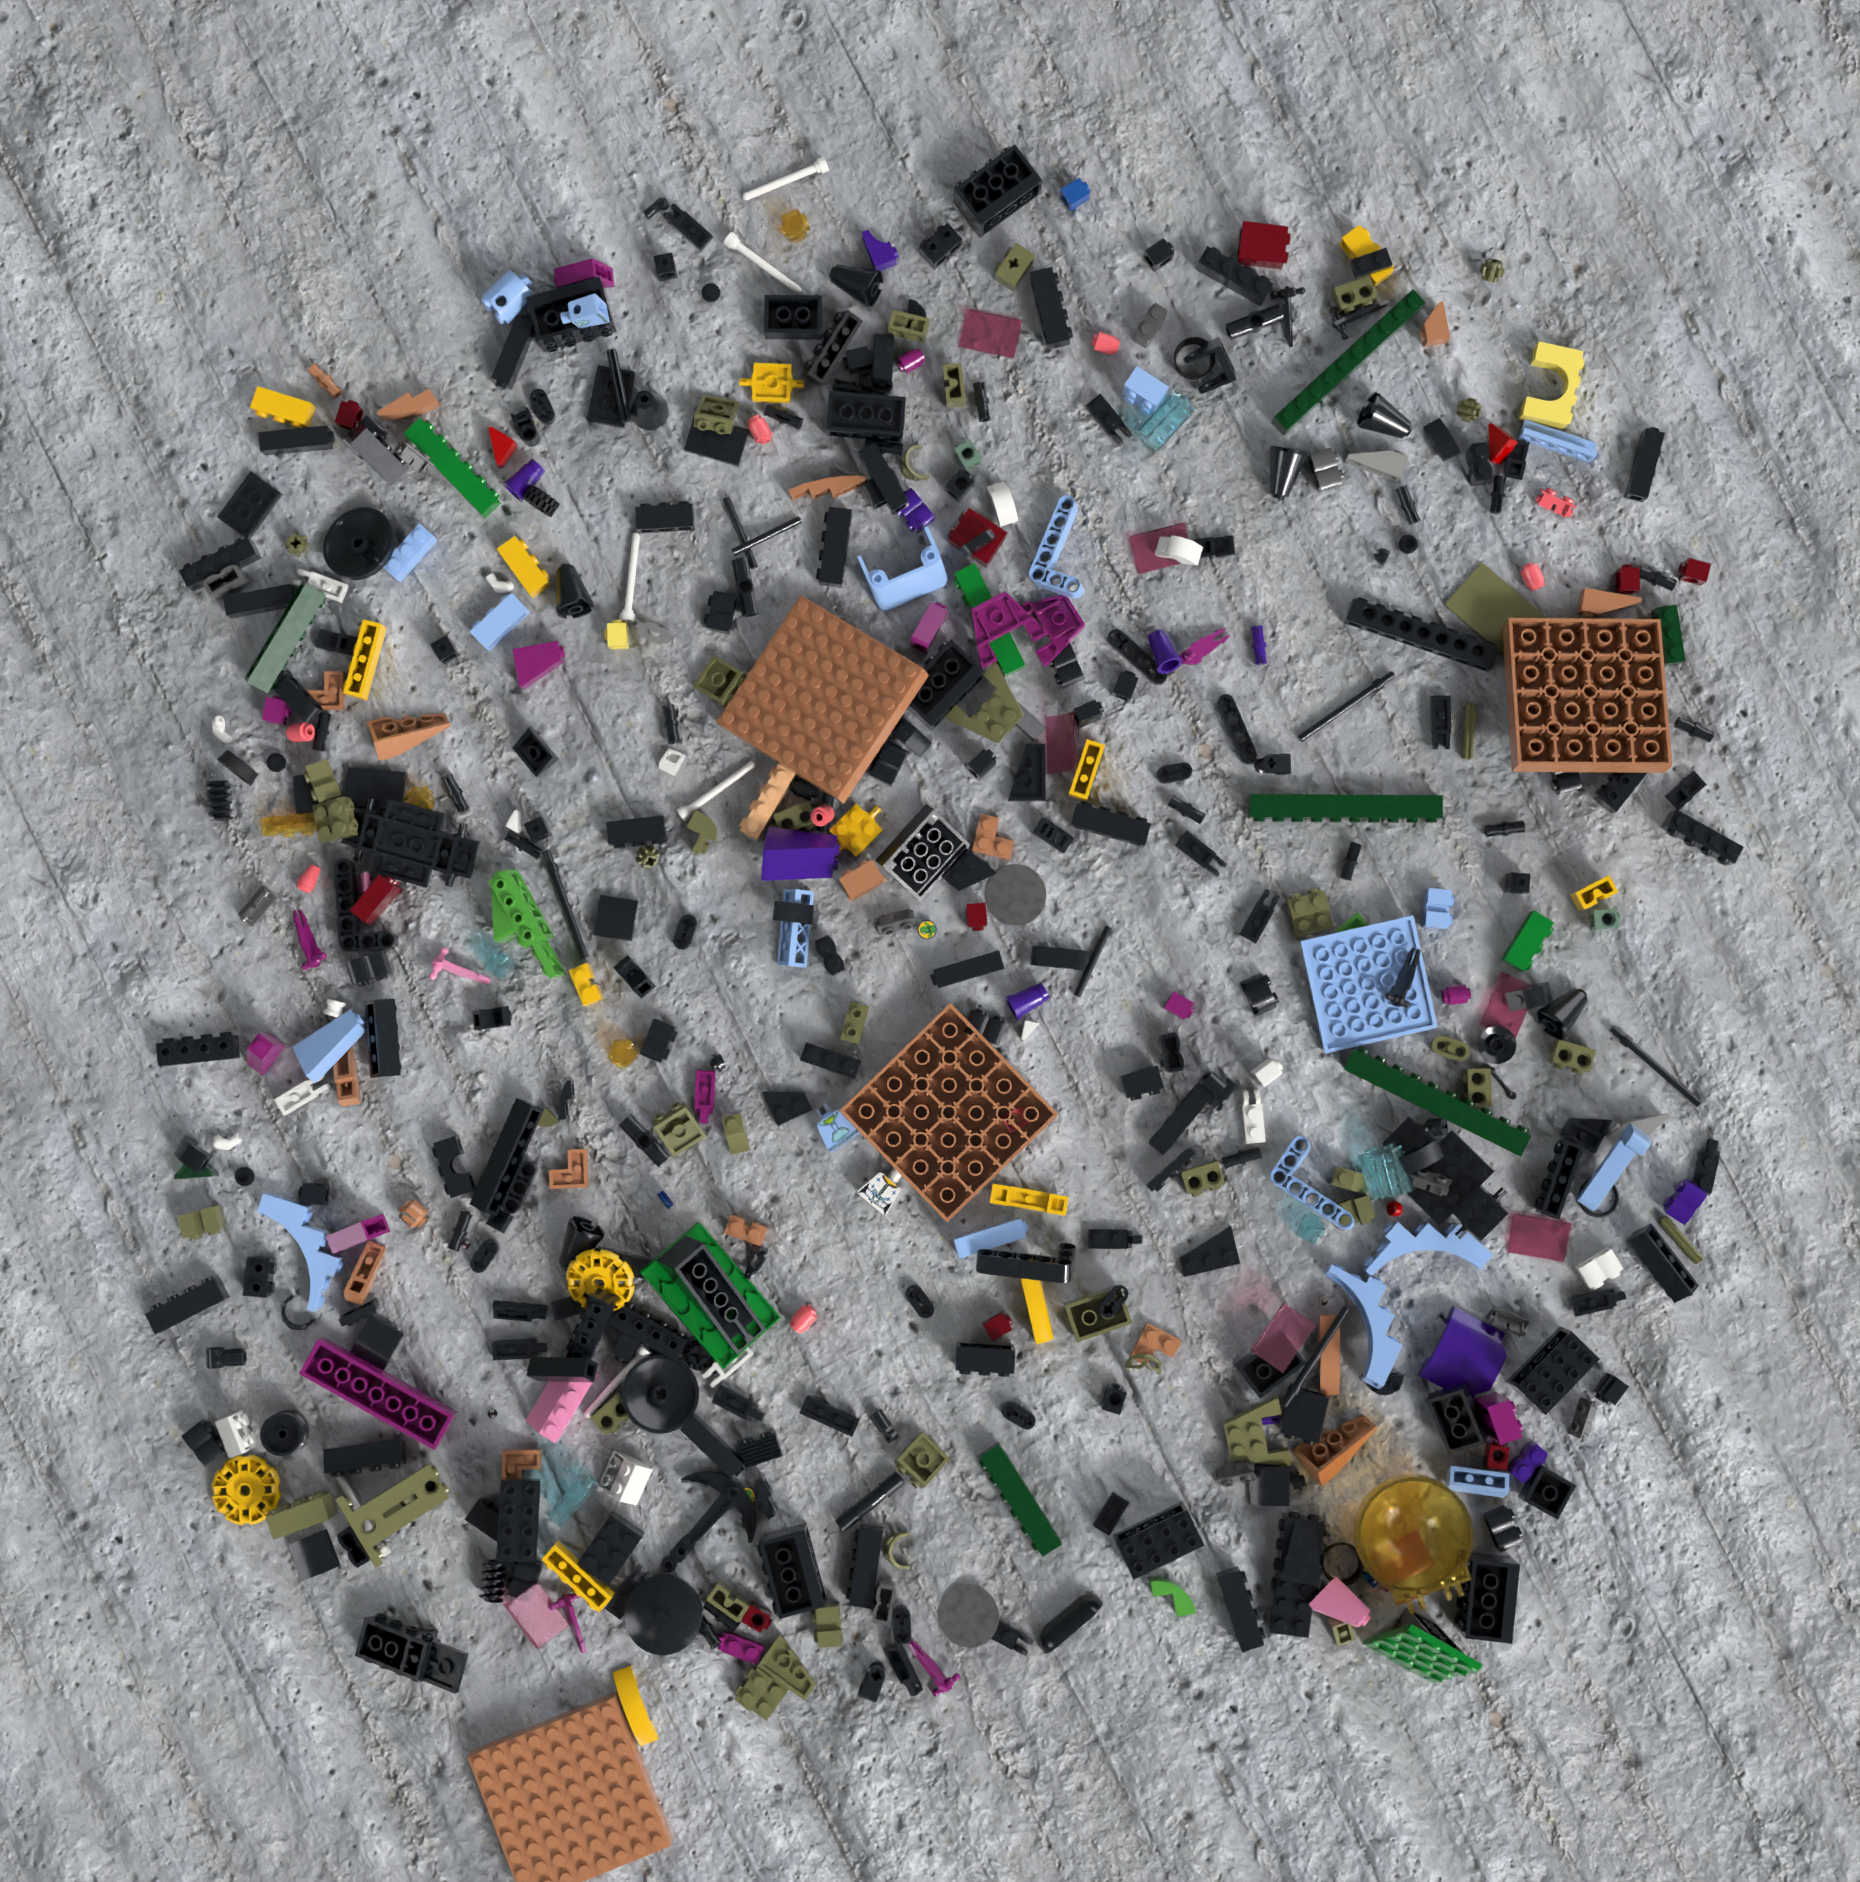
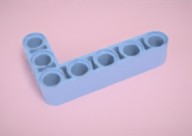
M1064 495L1058 500L1029 570V577L1040 588L1077 599L1084 592L1080 581L1076 577L1054 570L1078 512V505L1073 497ZM1072 503L1069 509H1064L1066 504ZM1065 521L1064 525L1057 527L1058 522ZM1053 538H1058L1055 544H1050ZM1049 555L1050 559L1046 562H1043V558ZM1038 573H1043L1040 579H1035ZM1055 579H1061L1059 584L1052 585ZM1078 585L1075 591H1070L1071 586Z
M1630 1123L1584 1186L1576 1201L1595 1211L1634 1155L1637 1153L1642 1156L1651 1144L1648 1134Z
M1295 1137L1270 1174L1271 1181L1278 1188L1340 1229H1352L1355 1220L1348 1211L1294 1176L1311 1149L1310 1142L1306 1137ZM1298 1142H1306V1148L1304 1150H1297L1296 1145ZM1289 1157L1296 1159L1293 1166L1286 1165V1160ZM1278 1173L1285 1175V1179L1282 1182L1275 1181V1176ZM1294 1184L1301 1185V1190L1298 1193H1292L1291 1187ZM1310 1195H1317L1316 1203L1309 1204L1307 1202ZM1327 1205L1334 1207V1211L1330 1215L1324 1214V1208ZM1343 1216L1350 1217V1223L1346 1226L1340 1224V1219Z

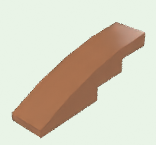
M866 476L824 478L791 488L788 492L792 501L809 493L812 500L829 492L834 499L866 485L867 478Z
M1338 1314L1319 1315L1318 1344ZM1340 1327L1319 1358V1393L1339 1395Z

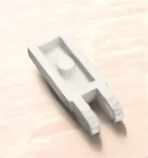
M302 569L297 570L299 575L309 578L307 583L324 592L326 598L343 603L349 585L312 571L310 573ZM294 580L292 584L299 587L302 581Z
M311 1079L306 1080L277 1097L274 1101L283 1116H286L329 1089V1083L315 1090L312 1086L314 1082Z
M1259 1088L1254 1089L1255 1104L1250 1105L1247 1090H1242V1112L1246 1144L1266 1142Z
M748 1347L724 1369L714 1362L712 1367L702 1376L705 1379L715 1369L718 1371L720 1376L715 1378L710 1384L713 1388L748 1360L754 1352Z

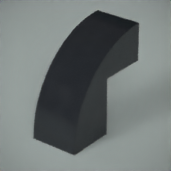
M185 1135L175 1150L174 1155L196 1173L203 1172L213 1155L198 1147L199 1143Z

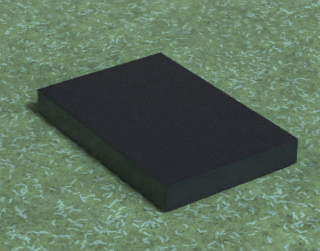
M598 365L587 421L625 429L626 423H621L610 368ZM621 369L629 408L636 373Z
M693 417L684 451L739 467L749 435V429L734 425L731 434H719L713 430L702 431L698 427H694Z
M250 471L217 518L245 538L249 537L251 539L283 494Z
M348 767L345 797H350L355 807H366L367 797L375 798L373 808L386 809L389 798L404 802L406 773Z

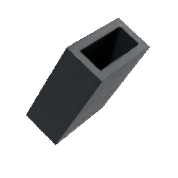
M1300 1387L1301 1391L1297 1396H1294L1285 1410L1280 1433H1283L1286 1438L1295 1440L1297 1437L1303 1439V1442L1306 1444L1314 1445L1320 1442L1331 1396Z

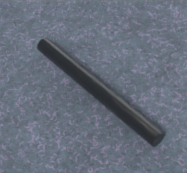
M726 497L723 499V502L739 541L743 544L748 540L730 497ZM750 548L744 551L746 558H748L751 569H756L758 564Z
M798 516L731 549V552L736 556L801 524V519Z
M1105 925L1073 995L1081 998L1112 930L1111 927Z

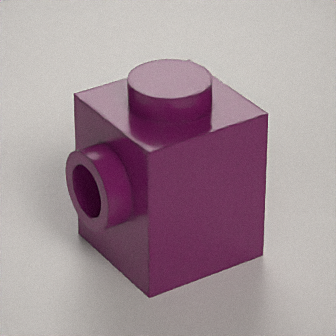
M280 696L266 697L262 720L268 723L286 725L287 717L291 714V708Z

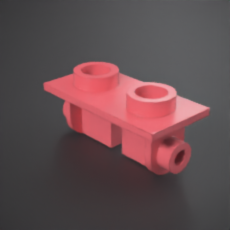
M1548 487L1546 490L1540 489L1543 494L1542 496L1538 495L1535 500L1539 506L1550 510L1553 504H1555L1556 507L1553 512L1565 518L1571 517L1573 513L1571 508L1577 507L1573 503V499L1565 495L1561 498L1556 495V491Z

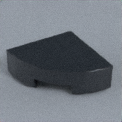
M909 299L908 313L927 318L924 308L917 301Z

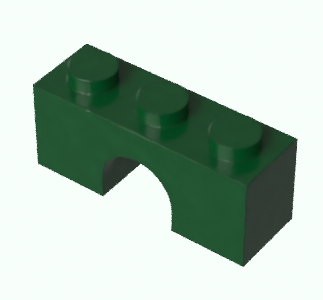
M1677 604L1657 607L1651 611L1652 619H1661L1664 667L1679 665L1685 662L1686 659Z

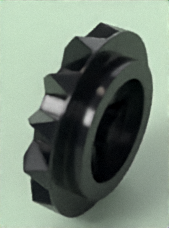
M697 1340L690 1342L685 1348L684 1360L689 1368L698 1371L705 1370L712 1365L714 1360ZM701 1347V1353L707 1357H702L699 1363H697V1357L692 1354L697 1353Z

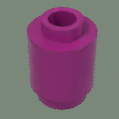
M916 348L897 357L898 362H896V365L901 373L905 372L908 374L922 366V363L926 360L921 350Z
M1465 984L1446 986L1445 989H1441L1443 1004L1457 1005L1468 1003V999H1471L1470 988H1467Z

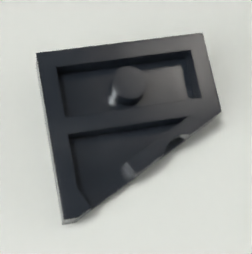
M968 849L944 880L958 891H961L996 875L997 872Z
M762 1092L777 1126L813 1110L804 1092Z
M1568 1118L1559 1135L1571 1142L1584 1146V1149L1595 1154L1612 1120Z

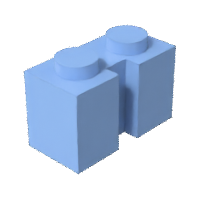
M1425 889L1422 927L1448 929L1449 925L1451 926L1452 914L1449 913V906L1454 904V895H1451L1452 890Z

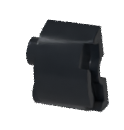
M1259 973L1239 982L1255 1017L1276 1008L1279 999L1275 992H1271L1269 987L1271 982L1267 974L1263 976Z
M1391 1372L1384 1386L1380 1389L1366 1382L1364 1383L1376 1394L1386 1396L1400 1390L1404 1375L1400 1372Z

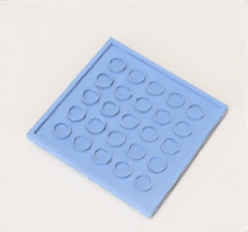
M1413 915L1300 941L1325 1054L1438 1028ZM1411 948H1415L1412 960L1417 949H1420V958L1417 962L1414 979L1405 997V1000L1410 1002V1007H1395L1391 1004L1390 1000L1385 998V994L1390 992L1391 987L1395 985L1398 974Z

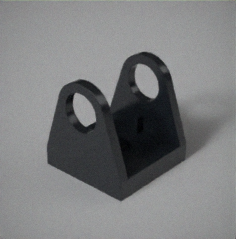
M1220 337L1211 340L1183 359L1185 363H1190L1216 353L1224 372L1198 388L1200 394L1237 380L1235 369Z

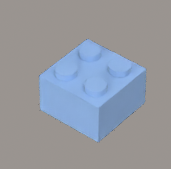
M1137 366L1124 384L1121 396H1123L1127 403L1131 405L1134 403L1140 407L1139 410L1142 413L1153 416L1165 399L1169 387Z

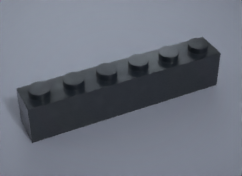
M516 1098L469 1203L471 1206L484 1213L498 1215L505 1195L523 1159L544 1109L528 1101Z

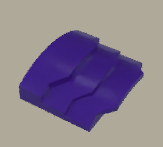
M1452 1306L1444 1322L1447 1326L1430 1359H1425L1418 1375L1444 1389L1466 1382L1474 1398L1476 1394L1490 1391L1506 1360L1507 1355L1502 1344L1505 1333Z

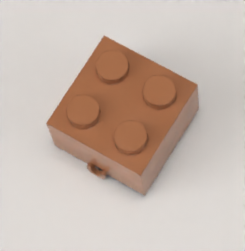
M865 859L857 864V869L853 871L848 869L841 874L842 877L839 880L848 894L847 898L850 903L887 882L873 860L868 861V859Z

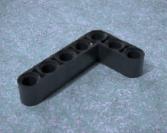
M347 858L336 860L334 863L340 948L347 952L389 950L397 947L399 939L392 932L360 933L359 918L350 911L358 901L356 866L353 861ZM344 862H347L349 865L346 872L341 870ZM348 881L350 883V888L347 891H344L342 885L344 882ZM349 900L351 902L350 909L345 910L344 903L345 901ZM348 919L352 921L350 929L345 928V922ZM388 935L392 937L390 945L384 943V939ZM368 937L373 939L370 947H367L365 944V940ZM349 938H352L354 942L351 948L346 946V941Z
M1207 1071L1152 1136L1148 1144L1161 1155H1164L1212 1097H1217L1227 1086V1083L1213 1071Z
M1071 1243L1059 1244L1056 1257L980 1249L977 1251L976 1271L988 1275L1069 1283L1075 1265L1076 1246Z

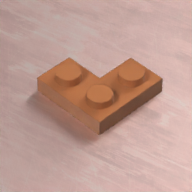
M324 671V690H307L308 693L321 705L323 710H345V694L343 693L345 672Z
M981 814L972 852L1009 860L1014 841L995 837L999 818Z
M568 1149V1169L549 1170L550 1189L589 1187L588 1149Z
M1147 1322L1129 1357L1136 1354L1153 1355L1157 1349L1173 1358L1182 1340ZM1136 1359L1141 1364L1144 1360H1147L1148 1363L1150 1362L1148 1359Z
M542 1449L502 1450V1478H523V1470L542 1469Z

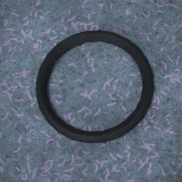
M1589 1179L1582 1184L1578 1195L1580 1194L1584 1186L1587 1184ZM1612 1186L1615 1194L1614 1204L1607 1212L1596 1214L1579 1203L1582 1210L1596 1218L1610 1215L1616 1209L1619 1202V1193L1616 1186Z

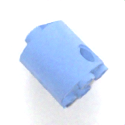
M508 270L481 295L482 304L489 312L491 310L495 312V318L502 326L505 323L508 325L516 318V315L518 316L528 306L526 297L533 295L529 290L533 284L523 273L517 277L511 270ZM500 301L506 302V304L502 307L497 305V303Z

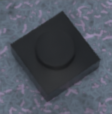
M500 1209L498 1215H491L486 1224L504 1234L513 1216Z

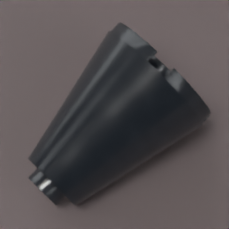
M837 264L831 268L829 273L831 283L867 308L869 306L872 307L881 294L882 290L879 289V285L884 283L882 271Z
M643 390L636 395L633 401L631 416L639 428L654 431L666 423L669 416V408L663 397Z
M1374 392L1367 400L1370 403L1366 407L1363 406L1357 419L1358 427L1401 439L1404 436L1407 437L1412 430L1411 421L1381 394Z
M1270 446V493L1274 494L1273 498L1284 500L1285 496L1289 497L1308 453L1291 448Z
M569 563L561 564L556 570L557 615L563 619H567V616L572 615L574 619L589 614L592 611L591 607L594 608V602L575 566Z
M1573 988L1545 1005L1535 1013L1537 1023L1539 1025L1542 1023L1546 1027L1544 1031L1557 1040L1565 1039L1588 1002L1586 992L1582 989Z
M573 1216V1218L569 1219L559 1258L560 1267L564 1271H567L572 1260H576L577 1255L594 1249L600 1243L605 1232L599 1225L594 1227L591 1225V1220L580 1216Z

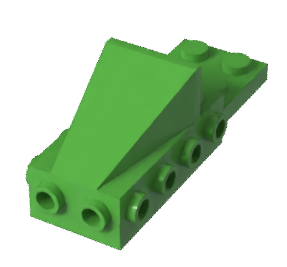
M507 869L504 872L499 870L492 874L493 878L488 880L491 885L495 943H505L516 937L521 947L533 948V955L537 960L541 961L543 965L541 969L546 977L549 976L552 979L566 975L548 941L554 938V935L519 870Z

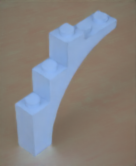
M269 1192L263 1193L257 1212L281 1224L291 1233L303 1251L310 1275V1296L307 1310L315 1312L324 1305L325 1297L323 1295L325 1289L328 1290L331 1284V1278L329 1277H335L342 1273L345 1265L342 1262L344 1257L322 1250L328 1243L326 1239L328 1231L306 1225L307 1222H310L313 1214L311 1211L312 1206Z
M1394 1221L1393 1223L1389 1222L1383 1229L1384 1233L1382 1236L1387 1239L1386 1243L1383 1241L1376 1249L1378 1252L1373 1257L1367 1258L1363 1264L1365 1267L1362 1270L1372 1276L1380 1267L1392 1259L1420 1250L1449 1252L1462 1257L1476 1268L1482 1269L1493 1254L1468 1232L1459 1239L1455 1233L1461 1226L1457 1223L1449 1224L1443 1232L1445 1234L1442 1236L1427 1222L1419 1223L1414 1228L1413 1232L1415 1233L1412 1235L1399 1222Z
M1331 1264L1326 1269L1324 1275L1341 1286L1357 1306L1366 1328L1368 1355L1361 1380L1380 1389L1384 1386L1403 1346L1398 1343L1396 1338L1385 1336L1395 1316L1390 1313L1391 1311L1388 1308L1378 1306L1387 1285L1383 1284L1381 1279L1374 1276H1369L1362 1281L1360 1276L1345 1272L1343 1267Z

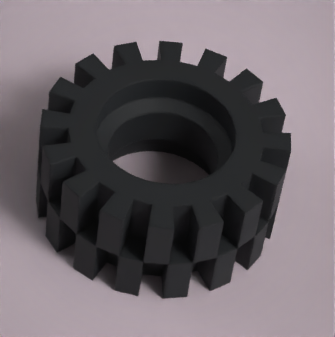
M530 485L523 496L526 502L549 517L553 516L560 505L554 498L534 485Z

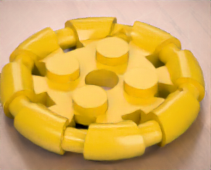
M594 1249L584 1251L576 1256L575 1261L572 1260L566 1271L567 1289L571 1297L575 1301L580 1302L583 1308L587 1309L589 1305L586 1303L587 1298L583 1294L585 1292L588 1295L595 1293L598 1287L619 1296L613 1312L622 1308L624 1303L628 1302L633 1295L635 1283L632 1280L634 1279L633 1272L626 1261L623 1262L619 1259V1255L603 1249L600 1251H595ZM595 1259H600V1263H595ZM595 1279L603 1280L604 1285H598Z
M239 1455L224 1462V1466L215 1473L211 1488H213V1495L211 1497L216 1510L219 1513L221 1512L226 1520L238 1525H244V1523L253 1525L265 1520L271 1510L277 1507L281 1497V1492L279 1491L281 1482L275 1468H271L265 1459L255 1455H248V1457ZM248 1464V1469L242 1471V1465ZM260 1469L266 1473L263 1477L257 1473ZM228 1472L233 1474L230 1479L226 1475ZM242 1485H247L250 1488L249 1495L242 1494ZM267 1486H271V1492L266 1493ZM221 1488H226V1494H221ZM261 1502L266 1505L263 1509L258 1506ZM228 1504L234 1507L232 1511L227 1507ZM249 1509V1515H244L243 1510Z

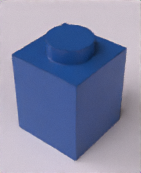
M1080 178L1060 190V198L1070 212L1089 200L1090 188Z

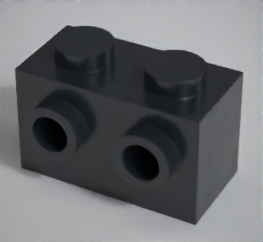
M947 222L944 226H938L934 231V235L930 238H925L920 243L919 254L935 270L962 246L963 239Z
M1158 1066L1119 1076L1125 1098H1130L1131 1101L1141 1099V1095L1149 1093V1096L1161 1093L1160 1089L1164 1088Z
M253 1255L247 1257L243 1296L267 1298L271 1296V1293H274L275 1282H273V1274L277 1270V1263L274 1257Z

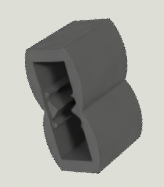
M1154 303L1148 309L1145 319L1138 325L1134 342L1147 348L1153 342L1156 332L1163 326L1167 309Z
M1330 447L1310 453L1307 456L1318 493L1341 486L1344 475L1342 470L1337 467L1338 456L1336 451H1333Z
M230 565L224 568L220 574H214L206 578L202 584L209 596L214 599H222L224 596H228L232 590L243 588L249 580L243 569L237 565Z
M884 1579L879 1581L876 1601L873 1606V1623L889 1624L892 1617V1604L896 1596L895 1581Z

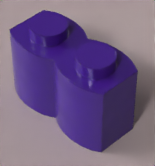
M910 488L904 493L909 501V506L896 514L899 517L903 516L907 521L905 522L907 528L911 532L915 531L918 534L935 520V516L917 493Z
M1687 1178L1679 1181L1674 1188L1675 1193L1671 1197L1668 1196L1663 1202L1664 1212L1683 1225L1691 1219L1708 1195L1704 1189Z
M1529 1441L1522 1447L1519 1455L1509 1462L1507 1471L1520 1482H1526L1532 1477L1535 1468L1545 1462L1548 1453L1535 1442Z

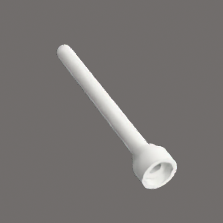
M822 156L813 165L748 191L742 197L747 201L812 173L822 172L823 174L828 172L829 168L826 160Z
M729 233L723 243L726 247L734 250L737 249L797 294L801 293L802 289L799 285L740 243L735 233Z
M634 532L632 535L625 605L619 616V620H623L624 623H634L635 620L632 603L640 540L638 532Z
M748 762L689 806L686 805L678 808L676 811L683 821L686 822L691 819L692 812L755 767V762Z
M644 1343L639 1344L636 1348L635 1356L584 1412L585 1418H590L625 1379L629 1370L636 1363L653 1353Z
M337 1477L344 1494L349 1497L354 1506L352 1508L355 1510L360 1506L345 1477ZM369 1520L363 1522L362 1526L365 1531L372 1529ZM379 1542L374 1545L375 1548H379L383 1557L391 1553L388 1545L385 1546L384 1543Z

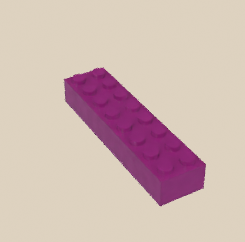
M325 1337L317 1340L299 1372L305 1378L433 1450L439 1447L458 1413Z

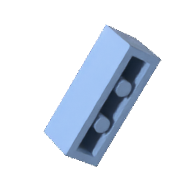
M418 524L395 549L383 568L401 583L438 540L421 524Z
M512 593L503 596L496 608L492 607L485 614L486 617L482 621L478 620L472 626L470 633L488 651L530 613Z
M1450 1466L1446 1470L1445 1490L1504 1498L1509 1493V1474Z

